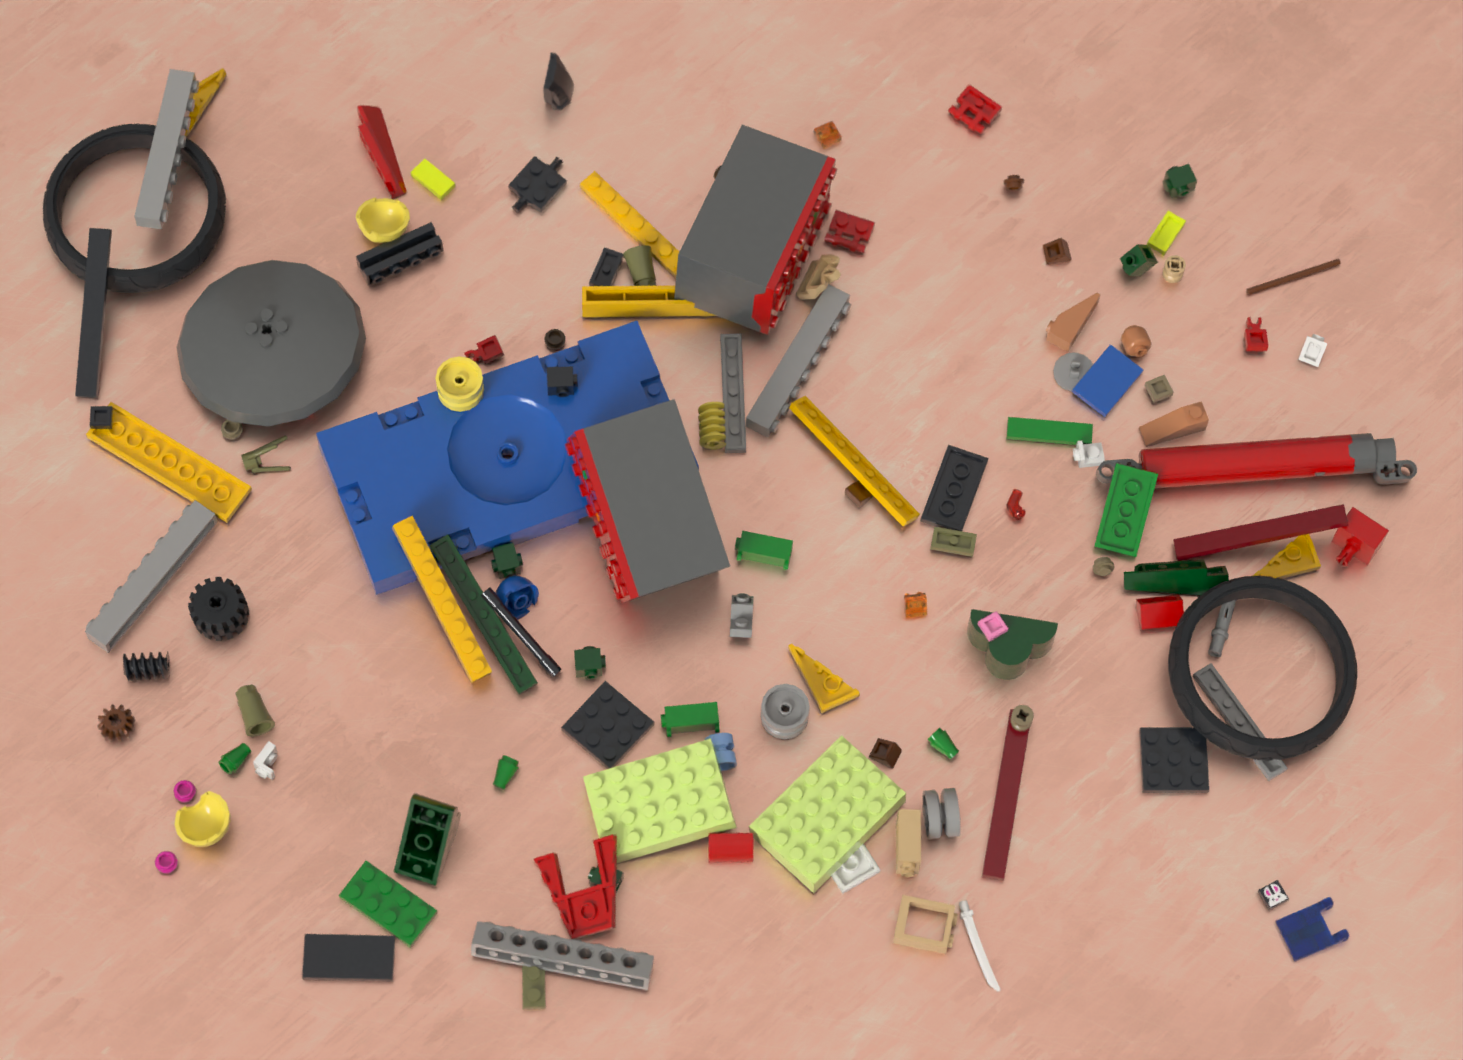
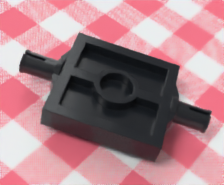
M534 156L511 181L508 188L519 198L512 206L514 211L516 210L519 213L524 205L527 204L541 213L567 184V180L556 171L563 163L561 159L559 160V157H556L548 165Z

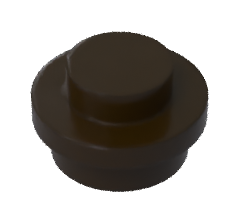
M551 329L546 333L544 340L548 348L557 350L564 346L566 338L561 330Z

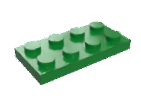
M1120 463L1115 464L1094 547L1134 557L1137 556L1158 473Z
M368 861L362 864L339 894L340 899L410 948L438 913L435 908Z

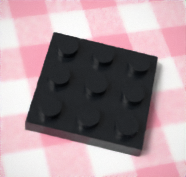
M604 681L561 727V730L603 766L610 769L615 767L654 726V721L608 682Z
M1140 727L1142 793L1209 792L1207 740L1194 727Z

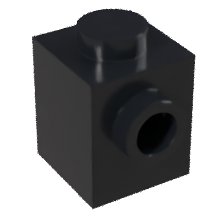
M573 366L547 367L548 396L567 397L574 395V387H578L577 374H573Z

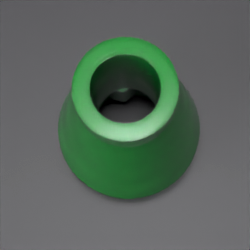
M940 727L927 739L931 743L930 746L950 760L959 752L946 730L943 731Z
M241 743L238 747L222 755L218 763L227 774L236 773L251 753V749L245 743Z
M503 755L498 760L493 785L505 790L506 785L519 769L517 767L519 762Z

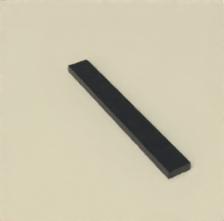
M89 228L76 397L98 398L112 237L111 229Z

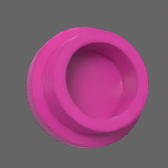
M182 780L175 785L173 793L178 801L189 802L195 797L196 788L192 782Z
M170 851L159 853L155 859V866L162 873H171L178 864L176 855Z

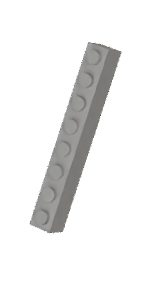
M174 69L169 71L134 216L137 226L162 229L163 223L168 220L169 212L167 206L168 203H172L173 191L171 189L172 185H176L177 182L176 168L181 165L182 155L180 152L181 148H184L186 144V136L184 135L185 131L189 130L190 127L189 114L190 111L193 112L195 106L194 93H198L199 81H196L194 72Z
M828 284L746 417V427L767 438L771 432H776L780 424L778 420L781 415L785 416L790 407L789 402L792 398L795 399L800 392L801 387L799 386L801 382L807 381L811 373L809 369L812 364L816 365L820 359L821 349L828 346L832 331L836 332L841 324V316L848 313L851 307L849 294Z
M196 500L191 505H187L179 520L174 521L170 525L168 533L157 540L153 551L147 553L137 570L134 569L129 574L127 582L116 589L109 603L106 602L101 607L100 614L96 619H92L87 624L85 633L88 639L109 653L217 524L218 521L215 513Z

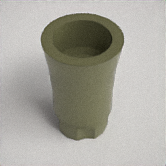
M642 245L626 250L623 256L629 267L634 286H657L651 247Z
M251 684L240 687L236 692V697L244 721L246 735L255 737L272 730L275 722L266 709L255 685Z

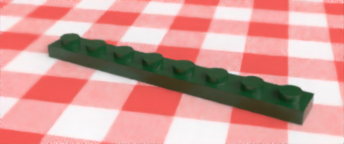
M447 534L429 545L518 694L520 695L538 684L498 615L480 596L483 590L451 537Z

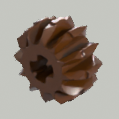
M113 704L110 711L103 709L104 715L98 716V720L101 723L97 725L98 729L102 730L101 735L104 738L108 736L111 742L115 737L121 742V736L123 735L129 738L130 734L128 731H134L135 729L133 725L135 718L131 716V710H124L123 705L116 709Z

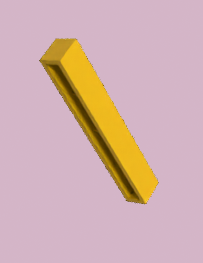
M675 285L582 286L583 317L716 315L695 308V303L690 301L674 300Z
M413 516L394 524L392 529L470 682L473 683L491 674L492 670Z

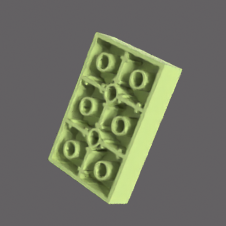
M841 735L749 825V832L753 833V838L808 889L815 893L906 802V792Z
M711 738L583 776L599 838L612 834L617 835L616 864L708 837L709 833H721L737 828Z

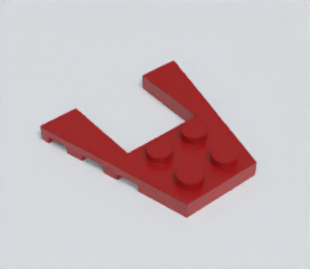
M612 834L593 840L602 884L573 893H565L557 853L534 858L535 864H538L544 882L547 883L552 893L551 897L561 912L560 916L571 939H579L615 928L617 835Z

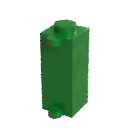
M742 530L741 538L737 537L735 543V550H738V561L745 559L781 566L783 570H788L793 540Z
M717 702L664 707V714H661V726L666 727L667 737H672L671 734L710 730L720 733Z

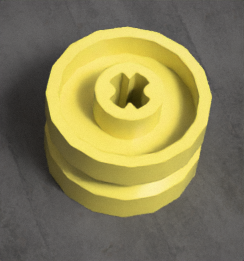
M458 356L449 358L437 369L435 379L438 398L445 407L453 411L462 412L478 405L483 397L484 385L482 371L476 362L469 358Z

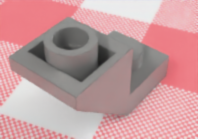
M744 593L732 595L730 637L752 638L754 596Z

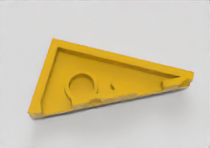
M224 68L199 82L198 93H194L193 97L195 100L193 112L190 111L189 114L190 127L189 130L185 131L184 136L187 137L227 76Z
M1310 534L1298 536L1293 542L1291 541L1285 549L1276 554L1268 561V564L1260 571L1258 570L1253 576H1270L1283 579L1320 569L1321 564Z
M793 644L788 645V649L821 713L860 696V692L856 688L853 689L843 682L841 677L834 675L826 666L806 655L805 651L800 647H796Z

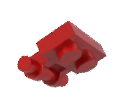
M969 84L957 98V103L961 105L958 109L952 105L948 110L949 113L954 115V119L957 121L961 120L967 124L970 130L983 134L986 127L980 123L984 121L990 125L1002 111V106ZM967 111H970L976 116L974 119H972L965 113Z
M835 210L829 226V231L834 232L835 235L826 233L824 241L832 243L831 245L835 247L839 245L848 248L849 251L854 253L856 251L864 253L866 245L860 244V241L869 242L875 222ZM842 235L853 238V240L842 238Z

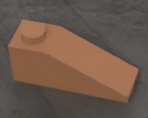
M1093 294L1059 314L1055 321L1051 320L1045 330L1048 332L1046 341L1069 352L1097 307L1101 294Z
M1201 401L1183 406L1139 427V431L1145 446L1148 447L1204 431L1208 425L1209 418Z

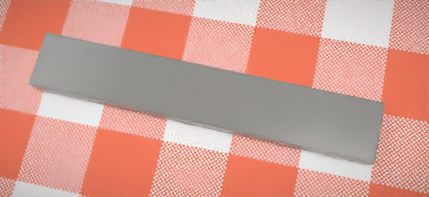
M741 333L720 334L722 393L725 406L723 408L725 416H723V419H725L724 427L726 430L724 432L726 435L724 440L726 443L725 453H746Z
M1212 663L1193 674V678L1227 725L1240 732L1266 738ZM1253 759L1268 781L1287 770V766L1282 760L1274 759L1267 761Z

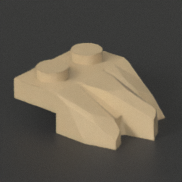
M830 254L821 255L819 260H813L796 296L800 300L816 299L827 288L828 284L839 279L841 274L836 267L839 264L840 258Z

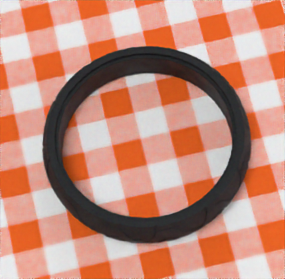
M123 124L100 130L68 151L69 153H66L56 165L49 178L43 200V223L48 241L60 261L72 273L84 281L87 258L70 244L62 231L61 213L67 191L75 178L97 159L119 150L151 148L156 129L155 125ZM186 137L185 147L181 148L182 160L199 174L208 190V208L202 227L185 249L167 261L141 269L109 267L108 291L142 293L170 286L195 271L215 248L214 246L220 238L225 221V190L220 174L213 162L189 138Z
M1244 576L1212 587L1194 600L1191 606L1185 610L1173 632L1169 649L1168 671L1170 684L1184 716L1211 743L1244 758L1267 761L1274 759L1282 760L1312 750L1317 745L1326 741L1343 723L1350 710L1356 691L1358 677L1357 660L1351 638L1342 621L1317 595L1300 585L1281 578ZM1259 598L1284 604L1306 617L1324 637L1335 664V694L1325 718L1309 730L1294 736L1262 738L1240 732L1215 716L1199 696L1189 667L1191 637L1197 623L1207 613L1230 601Z

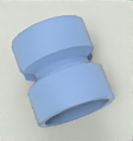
M716 733L707 736L705 740L711 738L714 744L721 771L735 768L737 761L735 752L731 751L734 749L732 734Z

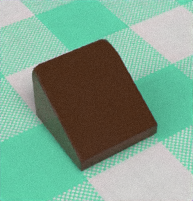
M1063 238L1043 245L1047 264L1072 260L1068 243Z
M859 480L845 489V495L858 508H861L873 497Z
M878 738L869 758L887 767L894 768L902 749L896 742Z

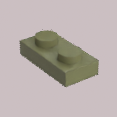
M934 527L931 550L973 557L977 534Z
M522 965L523 1010L545 1009V970L539 969L536 966L528 967Z

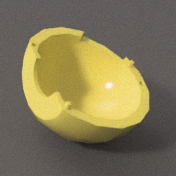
M375 197L359 206L356 212V220L362 233L369 240L376 243H386L399 238L406 232L410 215L409 210L401 201L388 198L376 199Z
M211 791L201 795V799L197 804L191 807L184 806L176 812L175 828L177 834L184 842L196 847H205L217 843L229 829L231 815L228 805L220 795Z

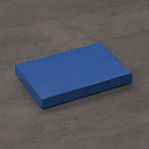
M1110 344L1073 388L1072 392L1102 416L1106 417L1142 374L1143 369Z

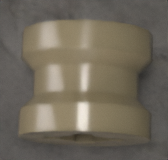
M1026 705L1015 707L1010 719L1012 727L1018 731L1029 729L1034 713Z

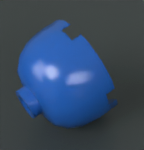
M511 576L503 580L495 592L516 619L527 615L530 612L527 608L531 604L535 605L539 596L538 588L530 580L521 576Z

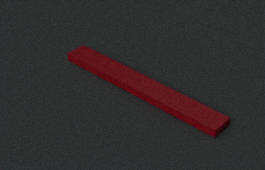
M1344 504L1177 538L1173 539L1177 561L1345 527L1348 526Z
M1010 709L982 872V877L1004 881L1029 734V729L1018 731L1012 727L1010 719L1013 709Z

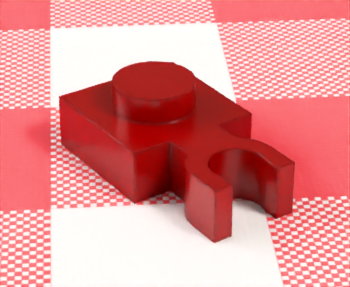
M1251 317L1247 318L1246 325L1248 329H1245L1244 332L1246 351L1268 350L1267 330L1260 329L1262 324L1261 317H1258L1257 324L1251 322Z
M496 335L476 343L477 350H469L464 353L467 358L474 356L473 361L477 364L482 359L487 364L505 355Z

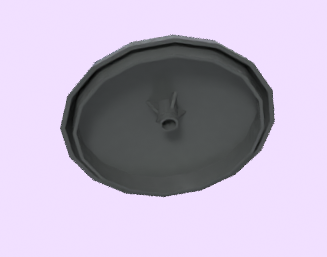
M269 260L238 267L208 285L185 315L176 348L182 379L202 406L231 422L273 426L307 418L337 399L359 369L366 335L360 307L339 281L307 264Z

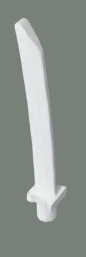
M967 900L959 902L961 910L960 919L964 920L970 941L987 983L999 992L1000 987L988 962L972 918L973 910H970Z

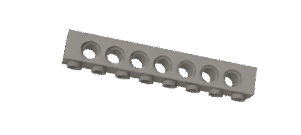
M477 921L471 943V956L521 966H536L546 971L648 990L654 963V956L645 952L637 953L627 951L624 948H612L599 943L591 944L578 939L571 940L557 935L540 934L532 930L525 931L512 926L495 925L491 922Z

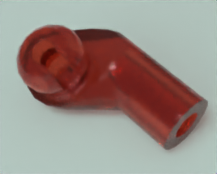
M1013 489L1006 507L1012 518L1020 520L1026 514L1025 509L1022 510V507L1019 505L1023 493L1018 489Z

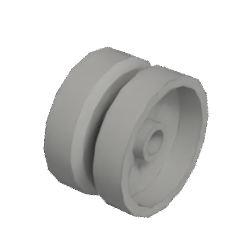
M790 684L776 685L769 689L763 697L760 715L762 725L767 733L779 739H790L801 734L807 726L810 706L807 696L801 689Z
M943 789L941 792V803L935 790L923 791L922 812L927 838H940L942 835V824L948 837L960 836V812L956 789Z

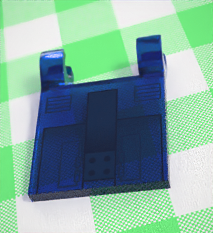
M1327 897L1316 904L1275 921L1294 962L1349 939V933L1346 929L1331 935L1321 912L1333 907L1334 902L1331 897Z

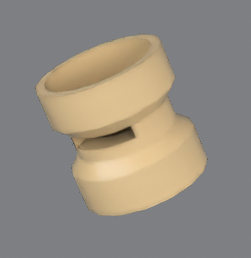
M1173 255L1166 259L1162 272L1166 281L1177 283L1182 279L1186 267L1182 257Z

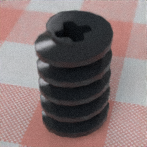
M161 651L158 652L157 658H154L153 653L150 652L147 659L144 653H141L139 659L136 658L135 653H132L131 660H128L127 655L123 654L124 675L128 681H132L134 675L138 681H141L143 674L146 680H150L152 674L156 680L160 678L161 674L164 679H167L170 673L168 651L164 658Z

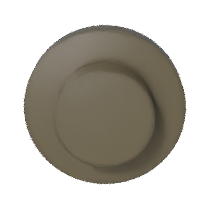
M227 419L221 426V432L227 439H236L242 434L243 427L241 423L231 422Z
M1108 557L1097 558L1094 561L1093 572L1100 576H1107L1114 570V563Z

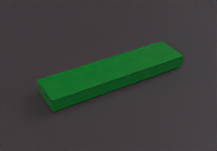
M1008 417L1006 439L1077 445V441H1082L1083 444H1092L1093 424Z

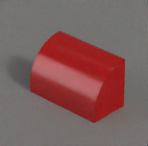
M1179 594L1136 599L1137 615L1142 630L1176 626L1184 613L1183 599Z
M709 833V863L753 862V833Z

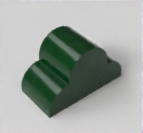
M971 609L967 628L968 638L973 646L986 652V666L997 678L1011 680L1021 676L1028 666L1029 659L1041 658L1052 648L1058 623L998 613L1008 627V631L989 642L978 626V621L994 612Z
M416 793L413 794L396 859L395 873L436 886L459 826L461 813L458 812V807Z

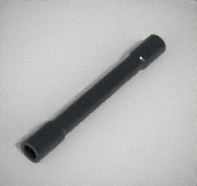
M491 587L480 595L538 659L540 665L551 677H554L562 670L508 610Z

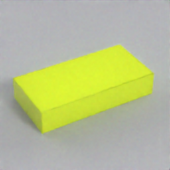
M425 158L411 171V176L440 200H443L456 187L454 181Z
M1167 211L1147 241V245L1165 255L1184 227L1186 220Z

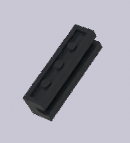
M430 222L401 235L395 240L357 255V266L368 285L377 284L390 275L401 273L403 269L419 265L427 258L437 257L444 251L443 242L440 236L436 235L435 227Z

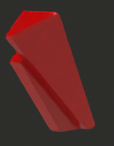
M366 105L357 106L358 117L362 122V125L358 126L359 136L392 200L405 195L407 190L381 108Z

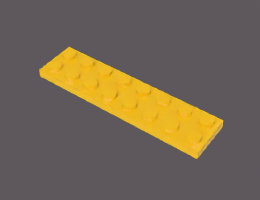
M110 402L108 406L113 407L112 429H90L86 434L87 438L192 502L196 500L215 513L216 517L228 523L251 492V486L113 402Z

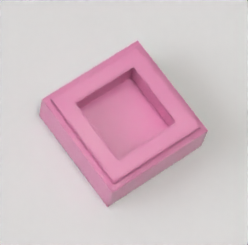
M997 611L978 621V626L989 642L1008 631V627Z

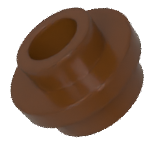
M1020 175L1007 176L1008 179L1004 180L1007 190L1023 188L1024 179L1020 178Z

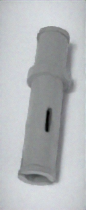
M1237 600L1221 605L1215 629L1211 632L1212 641L1208 650V654L1213 657H1221L1224 643L1229 637L1227 632Z

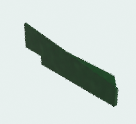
M1204 559L1141 563L1135 566L1134 571L1124 572V589L1135 591L1202 595L1212 587L1229 581L1226 566L1207 568Z

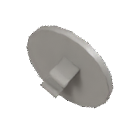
M1067 353L1056 361L1053 369L1054 379L1064 390L1072 392L1077 383L1093 366V363L1083 354Z

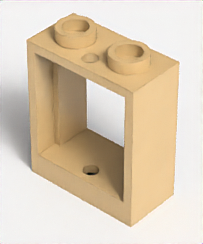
M898 809L896 819V874L912 877L914 874L919 873L921 864V810Z
M902 895L893 943L946 954L947 947L952 948L954 935L950 934L951 926L956 927L958 913H954L955 905ZM909 906L948 914L943 941L904 934Z

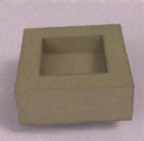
M1165 374L1145 382V387L1153 403L1173 396L1174 392Z

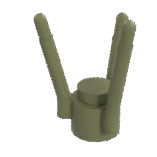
M283 436L256 450L242 454L241 457L246 471L252 470L254 474L258 472L291 470L290 466H258L262 464L260 455L277 448V444L288 437Z

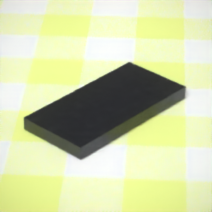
M948 445L920 521L935 527L963 531L989 458Z
M305 934L302 979L393 982L395 936Z

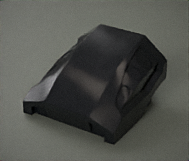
M551 53L543 87L545 103H550L553 110L561 111L571 103L574 83L556 53Z

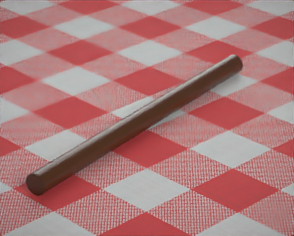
M1338 258L1248 288L1246 291L1249 295L1340 265L1341 261Z

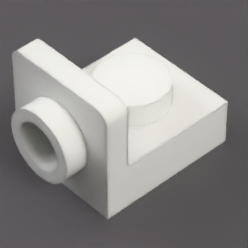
M1313 334L1312 337L1307 336L1298 360L1318 367L1327 343L1324 342L1325 338Z
M1077 441L1076 448H1073L1074 461H1078L1079 468L1099 466L1105 461L1102 442L1083 444L1082 441Z
M269 741L253 761L256 769L255 772L264 779L268 777L273 780L275 774L268 765L271 766L276 761L278 752L276 745Z

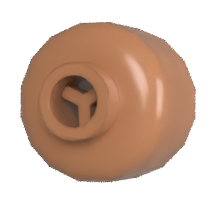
M1129 326L1121 336V342L1129 356L1142 357L1151 348L1152 343L1148 333L1141 326Z

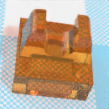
M833 121L814 128V134L823 149L842 140V136Z
M925 593L905 594L904 612L906 618L927 615V597Z

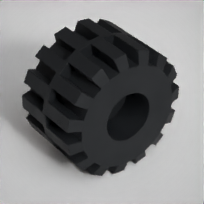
M215 577L213 582H211L210 578L205 579L206 584L203 586L197 584L195 586L197 592H191L189 596L191 603H188L190 616L200 634L204 633L206 638L211 640L212 636H214L216 641H222V636H226L228 640L232 639V633L236 631L239 635L243 631L241 625L246 626L248 622L246 615H249V608L241 588L237 584L234 585L233 581L228 578L225 582H223L222 577Z

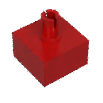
M1352 507L1346 515L1348 526L1337 528L1332 540L1334 544L1342 548V551L1336 557V561L1340 564L1343 560L1342 566L1347 567L1351 559L1355 557L1368 566L1381 548L1389 530Z

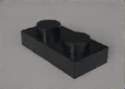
M604 247L589 281V286H612L624 259L623 253Z

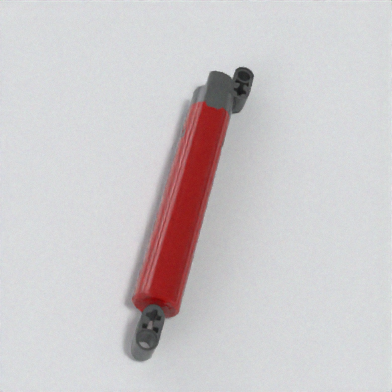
M1371 433L1315 438L1307 437L1141 449L1138 456L1139 463L1133 459L1103 461L1096 470V477L1102 483H1111L1115 464L1120 463L1158 473L1155 488L1373 473L1374 480L1379 484H1397L1410 481L1417 473V466L1411 460L1396 461L1394 438L1373 439ZM1401 467L1408 468L1410 476L1403 475ZM1102 468H1109L1112 475L1109 477L1103 475ZM1384 469V472L1389 474L1385 477V474L1380 472Z

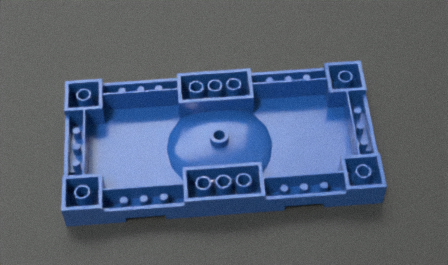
M638 321L578 341V345L541 358L537 355L483 374V397L478 405L470 410L462 412L450 410L439 400L437 391L417 397L418 401L379 415L377 412L316 433L320 451L336 488L376 595L417 581V576L392 529L394 524L410 516H413L440 569L442 566L429 545L447 534L451 537L463 559L466 560L492 551L494 547L514 543L515 546L579 523V519L588 516L585 505H588L586 497L581 496L578 487L581 484L579 476L575 477L572 469V464H574L572 455L568 456L565 444L568 443L567 438L574 431L670 401ZM573 366V374H577L578 387H574V395L567 397L548 396L547 367ZM505 455H512V456H513V457L510 458V459H505V458H504Z

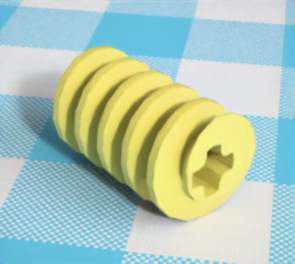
M708 402L698 408V413L700 414L698 416L700 422L699 444L706 449L717 450L726 446V443L722 442L726 439V435L722 434L726 431L725 427L721 426L725 424V419L721 418L725 416V412L721 410L725 408L722 402Z

